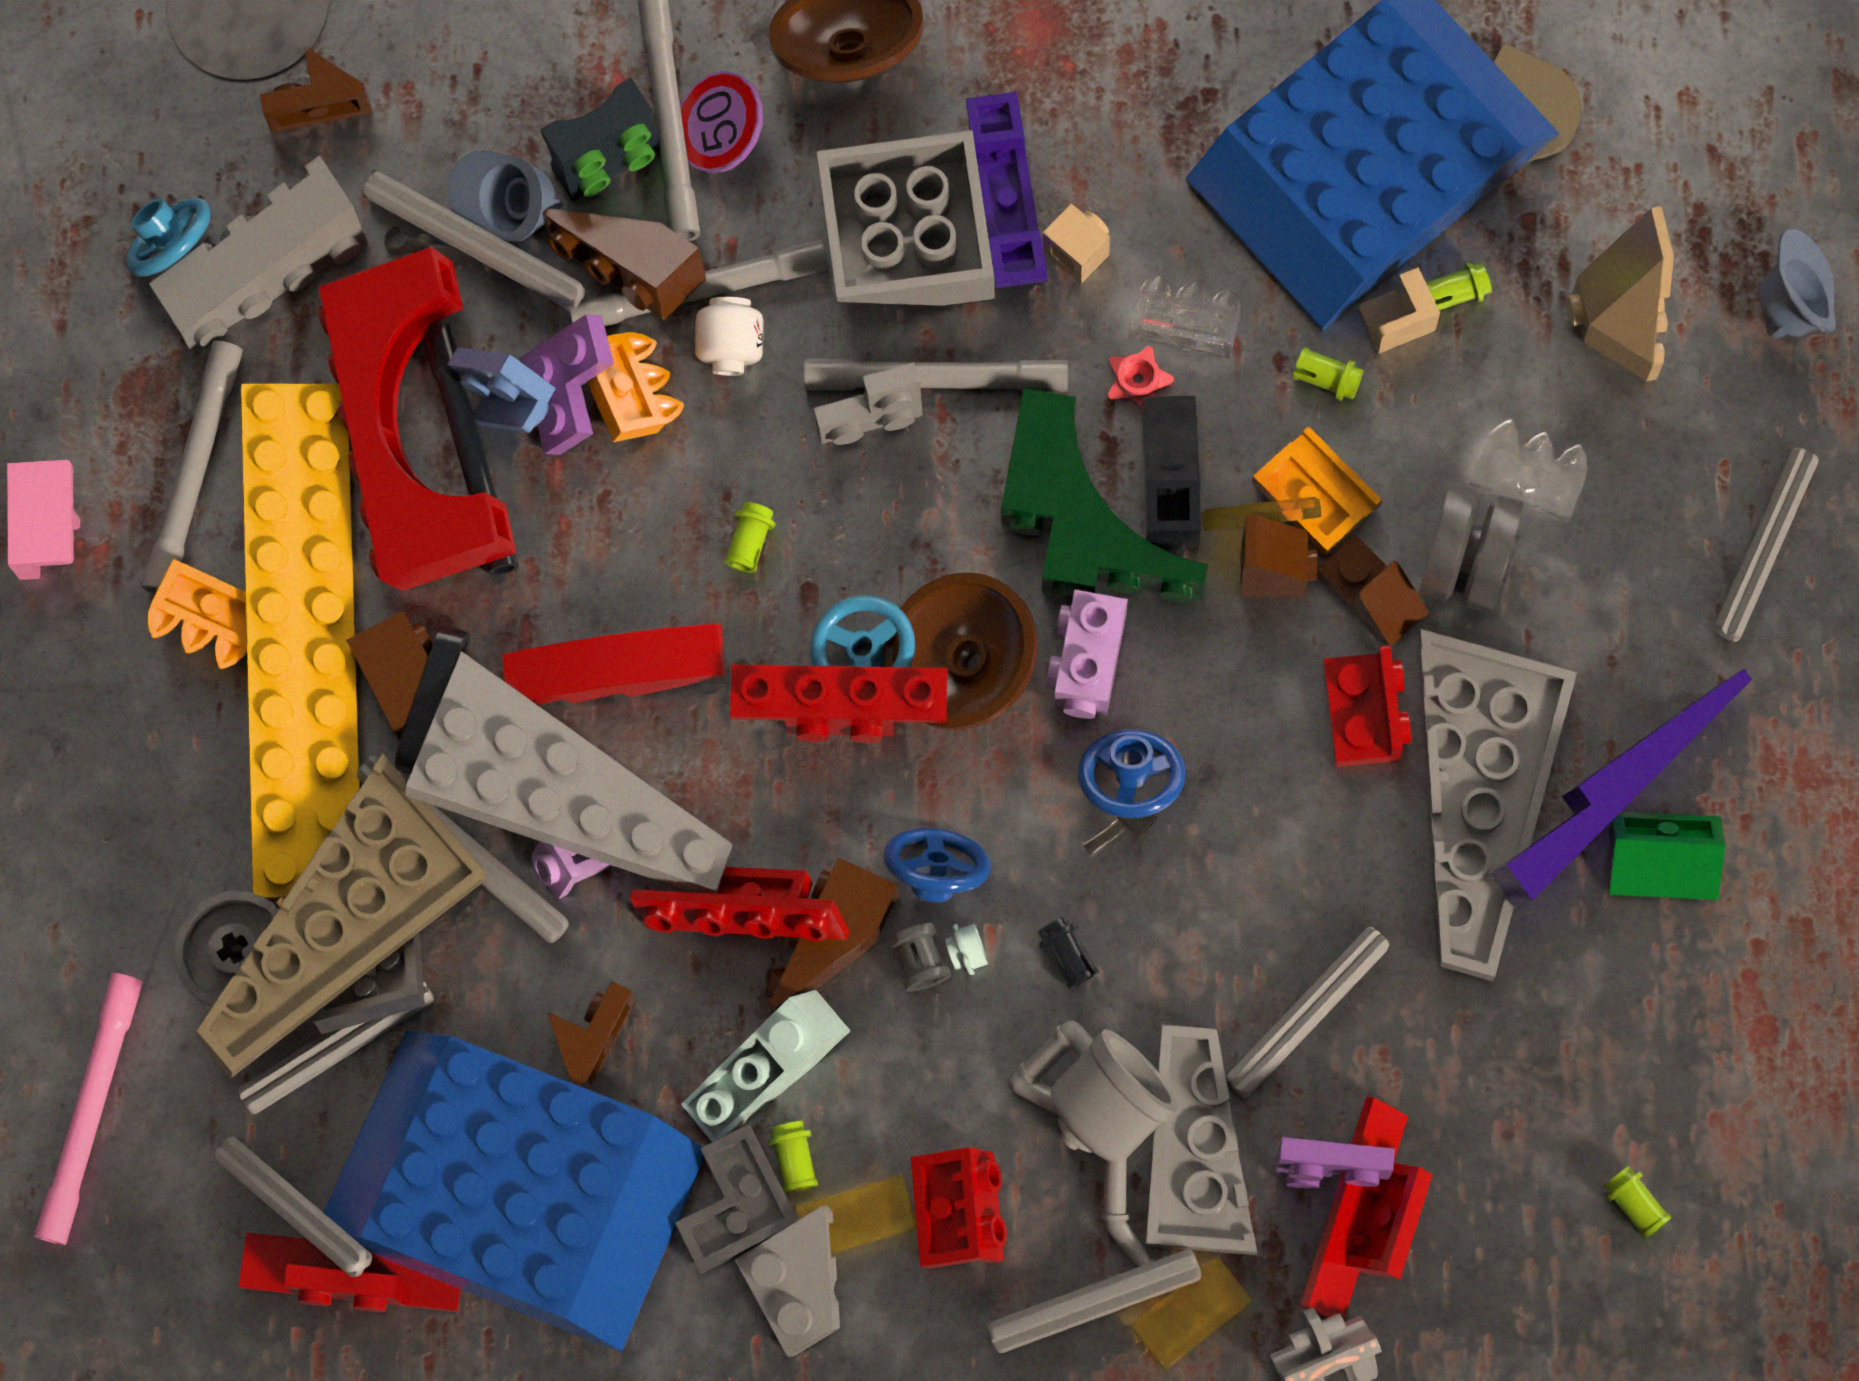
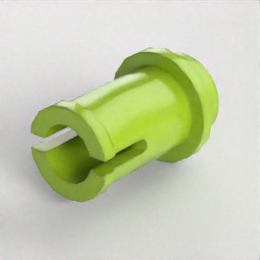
M1467 262L1464 264L1463 270L1425 281L1439 311L1475 299L1477 303L1482 302L1484 295L1492 293L1490 279L1482 263L1473 266L1471 262Z
M1304 347L1295 367L1298 369L1294 370L1293 379L1301 380L1336 393L1335 398L1341 401L1343 397L1350 399L1355 397L1364 370L1355 367L1356 362L1350 359L1346 364Z
M744 502L742 509L735 511L734 518L738 522L727 556L724 558V564L742 572L756 573L757 563L767 531L773 530L776 524L771 520L774 513L771 509L760 504Z
M794 1121L772 1127L773 1138L769 1139L768 1142L769 1146H775L784 1184V1193L797 1192L818 1186L807 1138L812 1136L811 1131L805 1130L803 1121Z
M1627 1166L1603 1185L1609 1193L1606 1199L1608 1202L1614 1199L1640 1231L1643 1239H1646L1672 1217L1669 1213L1665 1212L1640 1181L1643 1174L1640 1171L1635 1174L1630 1166Z

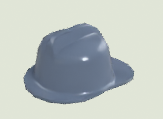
M473 151L462 157L452 169L447 185L448 202L453 213L506 241L524 240L532 235L533 232L545 226L542 213L547 208L560 209L563 207V201L555 198L552 181L544 170L522 158L491 151Z
M1788 229L1780 236L1778 264L1758 287V297L1763 308L1767 334L1773 339H1777L1785 335L1802 337L1817 329L1831 333L1836 328V320L1834 315V282L1829 264L1820 248L1808 235L1798 229Z

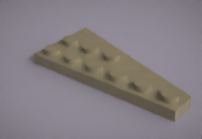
M383 753L360 790L355 793L347 805L344 814L329 836L325 838L280 905V909L266 930L262 932L254 944L252 951L236 975L231 978L196 1031L195 1037L230 1078L234 1077L486 880V871L425 802L405 796L407 781Z

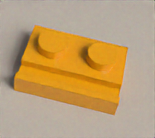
M1309 426L1303 430L1302 434L1295 441L1290 442L1252 478V483L1297 528L1308 531V539L1325 556L1360 526L1367 516L1381 507L1382 499Z

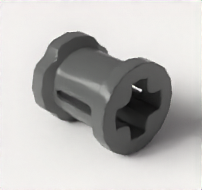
M933 923L912 926L897 932L888 939L891 949H897L907 977L903 982L906 992L923 990L942 983L951 977L949 966L942 965L934 943L933 936L936 934V929Z

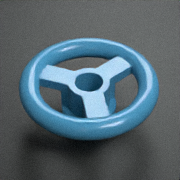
M157 198L144 205L134 215L130 226L138 235L131 244L126 256V267L129 272L140 277L153 275L168 268L182 258L199 241L209 225L211 207L208 202L201 198H190L169 207L162 198ZM195 214L192 223L190 224L188 229L183 233L184 227ZM159 250L163 251L153 258L142 261L143 259L147 258L148 256L152 255L153 253Z
M857 595L843 599L831 606L821 616L814 628L810 643L812 665L830 666L826 656V643L830 641L843 647L850 666L884 667L883 652L884 646H886L885 642L898 634L899 652L892 667H910L915 653L913 628L904 612L894 603L884 598L873 595ZM858 611H872L887 618L871 631L860 630L852 633L835 625L843 617ZM872 643V649L867 655L857 656V650L862 644Z

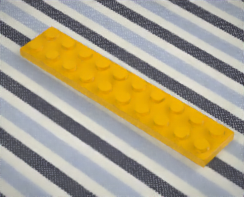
M241 384L240 389L252 893L271 902H277L281 897L283 899L286 898L325 838L329 836L344 814L347 805L355 793L359 791V779L356 774L359 769L356 660L346 641L355 636L350 464L348 459L349 432L344 428L338 412V405L342 402L339 384Z

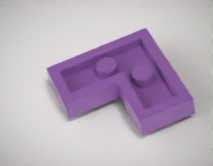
M585 314L520 357L521 363L556 388L548 402L549 407L546 416L537 425L544 454L561 455L593 434L581 385L614 364L602 316Z
M1282 1137L1276 1155L1274 1177L1286 1178L1287 1186L1299 1189H1318L1320 1181L1330 1182L1333 1174L1346 1175L1345 1183L1350 1185L1375 1187L1379 1185V1179L1389 1180L1393 1172L1395 1149Z

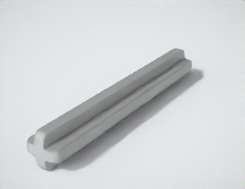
M1794 448L1788 457L1713 627L1714 633L1726 640L1737 642L1746 628L1819 462L1818 457L1814 453L1802 448Z
M1373 927L1366 928L1227 1074L1226 1082L1232 1090L1243 1098L1249 1097L1388 950L1389 942L1379 931Z
M423 980L424 1007L324 1033L240 1086L238 1094L247 1110L252 1114L259 1113L430 1005L434 998L425 981Z
M226 1138L222 1146L216 1149L215 1160L350 1277L362 1275L364 1268L371 1264L372 1256L370 1252L237 1138Z
M1186 1249L992 1321L988 1325L989 1335L996 1351L1004 1353L1199 1281L1201 1270L1195 1254L1192 1250Z

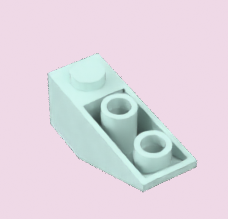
M817 990L789 997L681 1105L708 1138L714 1142L736 1131L807 1073L850 1032V1029Z

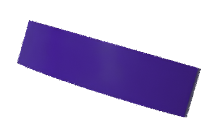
M1017 91L967 98L966 107L969 129L973 131L995 287L1003 288L1048 281L1041 233L1038 229Z

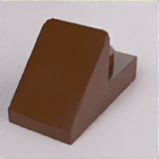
M305 48V55L311 84L302 86L297 83H287L275 87L272 92L260 94L262 111L271 133L372 113L371 103L364 84L308 48Z
M1356 534L1317 568V577L1385 645H1390L1391 648L1428 615L1429 611L1401 566L1395 560L1387 566Z
M611 981L605 994L598 991L585 1014L584 1020L590 1023L587 1030L555 1014L547 1013L572 1084L591 1090L636 1002L631 990Z

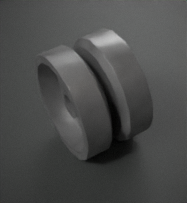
M1451 481L1419 594L1445 601L1453 593L1460 570L1469 573L1463 593L1465 607L1492 614L1501 583L1507 582L1520 535H1517L1516 532L1524 501L1497 494L1490 501L1484 523L1474 522L1480 501L1478 488Z
M225 891L205 898L187 913L176 933L173 958L180 980L208 1011L211 1010L231 978L236 975L252 951L254 944L278 912V909L271 901L252 892ZM242 953L244 959L235 964V957Z

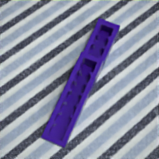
M1745 669L1725 679L1562 795V798L1574 814L1491 873L1515 909L1532 902L1752 680Z

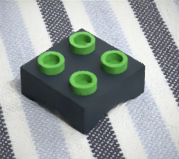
M631 77L615 86L608 99L594 111L576 119L556 120L540 129L552 158L550 162L551 169L572 201L583 195L590 197L600 193L610 184L612 178L628 169L629 171H636L645 167L654 159L655 153L660 151L653 111Z

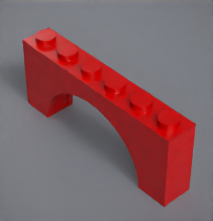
M429 247L319 286L322 305L318 308V317L323 330L329 335L332 354L328 356V364L333 378L339 383L342 402L338 405V412L344 428L350 435L352 451L349 452L348 459L350 468L360 483L363 499L359 501V512L364 525L370 531L373 549L369 551V560L377 578L390 586L404 591L516 554L506 504L486 492L467 496H450L434 492L419 478L412 468L399 435L397 423L398 393L410 356L432 325L438 324L446 317L463 309L453 261L434 248Z

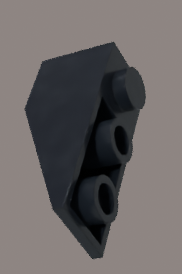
M1143 396L1145 540L1163 550L1199 549L1201 514L1195 396Z

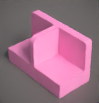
M69 460L7 463L8 566L19 580L41 579V566L71 564L74 560V530L80 528V518L73 509V466Z

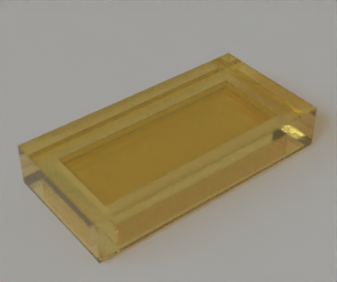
M1316 496L1204 509L1205 512H1201L1203 531L1244 526L1245 514H1257L1278 522L1322 517L1320 499H1316Z
M902 1174L796 1206L801 1219L820 1206L829 1205L833 1212V1223H829L831 1256L917 1230L915 1215Z
M1217 1256L1201 1269L1199 1281L1174 1290L1135 1321L1130 1328L1164 1371H1166L1251 1304L1252 1299Z

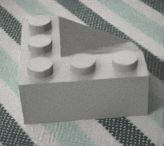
M972 130L816 151L837 302L945 306L995 299L994 272Z

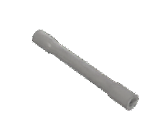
M638 0L642 38L647 49L665 181L664 201L668 228L686 240L692 241L700 236L695 192L691 187L672 43L674 38L669 1Z
M822 240L784 248L768 256L705 271L706 281L682 304L775 280L786 281L829 270ZM607 293L580 301L576 309L570 310L572 322H575L585 314L602 316L604 327L620 323L626 318L651 312L648 309L641 311L635 308L623 293Z
M225 341L212 342L201 380V393L159 537L153 545L141 588L147 592L156 594L172 560L175 559L180 562L183 560L185 553L184 544L225 402L232 391L243 353L242 348Z
M805 359V390L850 391L856 388H864L863 376L912 362H857L852 359ZM1021 360L1015 363L914 362L920 380V388L1018 389L1020 391L1027 388L1045 392H1068V360Z

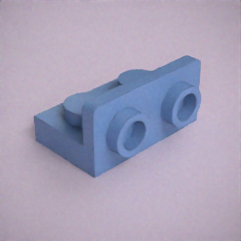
M457 347L447 364L463 376L460 383L466 389L483 397L473 413L476 423L481 426L529 433L546 416L549 407L548 402L556 389L511 354Z

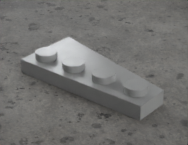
M1162 1025L1158 1073L1175 1095L1179 1107L1165 1123H1161L1154 1130L1146 1246L1257 1255L1217 1029Z

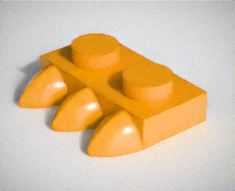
M635 332L607 336L614 364L587 381L612 441L617 442L658 433L665 424L672 422L679 416L683 410L684 403L670 396L653 395V392L658 391L666 384L671 375L668 370L660 366L639 363V361L644 360L653 352L657 345L656 340Z
M173 559L148 611V627L151 637L153 639L161 637L180 624L182 625V645L186 654L200 650L212 639L216 641L215 657L219 669L228 668L236 664L247 653L245 591Z

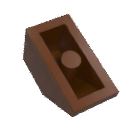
M1245 514L1241 541L1240 596L1304 598L1307 581L1317 580L1318 564L1317 549H1307L1308 531L1257 514Z
M404 610L346 640L399 741L428 660L427 654L430 653L433 645L423 623L419 622L412 626Z

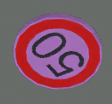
M728 71L708 74L692 86L680 106L688 163L695 169L712 174L729 171L746 159L758 141L763 125V103L757 88L742 75Z

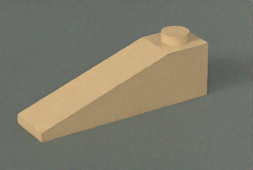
M1662 206L1650 208L1578 275L1571 295H1567L1566 299L1570 323L1572 326H1580L1583 342L1645 381L1657 380L1665 355L1663 344H1655L1656 333L1667 331L1668 319L1665 313L1664 298L1670 297L1674 254Z

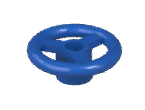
M1140 729L1118 730L1100 737L1086 749L1078 767V781L1083 794L1089 802L1105 813L1122 818H1141L1164 810L1177 799L1183 789L1186 778L1185 764L1177 748L1164 737ZM1153 750L1161 756L1153 758ZM1098 761L1116 774V780L1120 784L1116 799L1102 792L1095 782L1094 769ZM1170 772L1168 783L1159 794L1144 801L1134 802L1137 788L1144 785L1148 778Z
M917 828L901 832L889 840L883 853L885 865L891 874L901 882L911 886V891L914 895L930 902L947 901L953 897L954 893L967 892L977 888L986 881L991 871L990 858L977 842L962 834L944 829ZM925 844L926 850L923 851L922 856L901 860L900 853L902 850L913 845ZM944 846L954 848L966 854L974 862L975 866L955 859L951 853L944 850Z

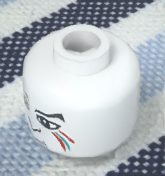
M739 297L711 298L709 306L702 308L696 314L695 355L700 361L713 365V374L723 376L743 375L744 366L758 362L763 355L764 319L762 314L757 309L751 307V300Z

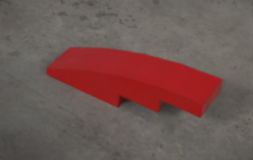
M718 623L598 636L502 654L504 682L536 705L563 699L575 704L620 693L631 698L726 677L722 625Z

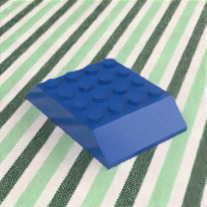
M1381 0L1226 127L1188 174L1186 182L1320 330L1324 331L1528 162L1533 155L1557 137L1559 132L1436 0Z
M406 1031L323 1213L374 1255L622 1354L674 1233L675 1223L679 1221L705 1157L700 1149L703 1146L654 1115L453 1036Z

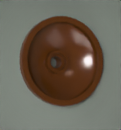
M788 0L778 9L771 21L769 39L773 55L789 71L819 82H854L879 75L900 63L920 41L924 29V19L918 0Z
M954 573L925 584L901 606L900 609L909 619L915 636V653L910 667L948 668L947 723L924 724L943 730L958 731L975 728L999 717L1021 696L1035 668L1038 637L1035 622L1029 608L1022 598L1009 586L998 579L980 573ZM898 634L885 642L886 646H884L883 652L884 667H892L896 661L899 652ZM979 654V663L974 668L968 669L969 659L973 655Z

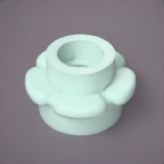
M974 923L959 928L958 924H954L952 927L954 936L945 939L950 958L955 970L965 967L970 975H974V969L988 965V959L978 930Z

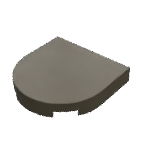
M1503 43L1494 63L1559 132L1557 137L1533 155L1528 162L1563 151L1575 136L1581 118V100L1575 84L1557 66L1507 43Z

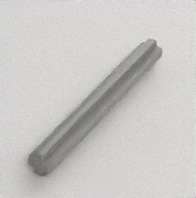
M372 173L364 184L363 193L368 200L565 309H576L583 299L585 288L579 281L383 173Z
M377 756L369 757L356 773L357 778L362 784H364L379 758ZM426 803L486 871V880L480 885L548 943H554L561 938L569 926L567 918L436 806Z

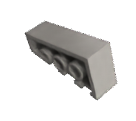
M320 155L305 166L310 175L292 189L283 182L267 194L271 201L256 216H244L241 214L227 224L226 229L221 234V242L215 247H212L209 243H202L149 283L160 305L190 351L199 345L209 346L213 341L220 340L226 334L227 328L243 318L252 319L261 315L271 306L274 299L287 291L295 292L307 287L314 281L318 272L333 263L343 264L351 260L359 253L361 246L368 242L353 204Z

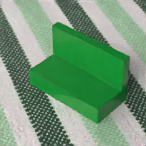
M1621 811L1610 822L1609 830L1613 855L1608 888L1609 895L1719 899L1726 847L1720 816Z

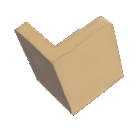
M1419 267L1400 274L1396 290L1361 303L1358 310L1378 354L1436 331L1440 311Z

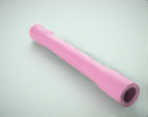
M111 973L98 1017L99 1027L53 1183L46 1193L34 1237L59 1245L67 1244L79 1203V1189L123 1039L131 1025L143 981L135 977Z

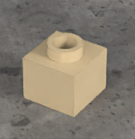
M1071 203L1043 232V251L1082 284L1109 256V230L1105 223L1093 212L1086 211L1083 214Z

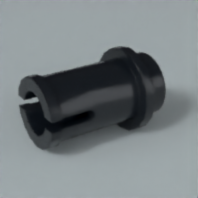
M1063 916L1038 931L1042 939L1038 945L1041 949H1048L1064 977L1068 989H1072L1097 975L1099 970L1094 966L1075 933L1078 925L1076 923L1070 924L1067 917Z

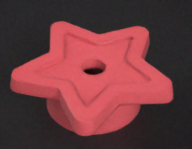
M1147 346L1138 354H1132L1126 358L1111 356L1109 358L1110 366L1116 376V380L1108 392V397L1112 401L1132 399L1143 410V396H1154L1156 391L1170 386L1174 381L1172 375L1159 369L1151 346ZM1134 376H1142L1143 381L1141 383L1134 382Z

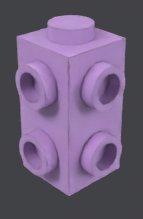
M1075 590L1072 606H1061L1056 636L1065 638L1062 657L1051 656L1046 687L1055 689L1054 706L1064 707L1063 712L1065 714L1082 719H1093L1096 713L1108 714L1127 616L1128 599Z

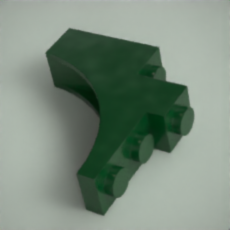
M1024 388L1001 504V524L1010 525L1012 531L1024 535H1040L1041 530L1050 532L1042 575V592L1051 594V598L1057 602L1072 605L1075 590L1096 593L1099 581L1107 583L1109 589L1120 593L1134 594L1139 589L1160 592L1162 598L1173 602L1187 603L1192 598L1203 599L1208 564L1172 554L1145 540L1113 513L1092 484L1084 467L1077 444L1074 421L1076 397Z

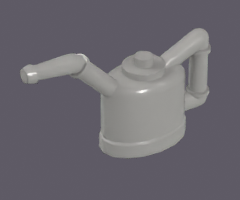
M1067 1021L1063 1025H1058L1054 1029V1034L1027 1062H1022L1018 1066V1071L1010 1080V1086L1016 1094L1060 1116L1058 1124L1063 1132L1061 1138L1068 1147L1073 1150L1079 1148L1104 1159V1212L1101 1213V1219L1105 1221L1106 1230L1111 1238L1138 1268L1156 1260L1150 1257L1127 1222L1129 1220V1213H1126L1127 1157L1161 1123H1165L1177 1111L1179 1106L1175 1095L1154 1066L1123 1037L1113 1031L1104 1029L1093 1040L1078 1022ZM1069 1049H1073L1079 1058L1063 1073L1054 1086L1050 1087L1042 1083V1077Z

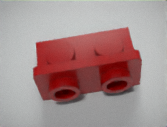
M1390 645L1379 646L1378 652L1375 654L1324 658L1322 666L1335 767L1399 761L1403 744L1411 743L1409 715L1407 711L1399 712L1396 693L1404 692L1402 661L1392 660Z
M966 1147L911 1157L920 1267L931 1269L975 1261L1002 1262L1004 1259L1003 1246L1006 1243L1007 1232L999 1211L998 1191L1001 1188L1002 1178L994 1154L989 1151Z

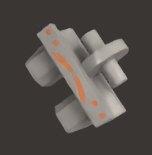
M1312 1307L1302 1312L1307 1328L1289 1335L1292 1345L1269 1355L1273 1367L1282 1381H1325V1376L1341 1369L1347 1381H1371L1378 1376L1375 1354L1382 1352L1377 1337L1374 1333L1370 1332L1361 1315L1344 1322L1339 1313L1321 1321L1316 1310Z

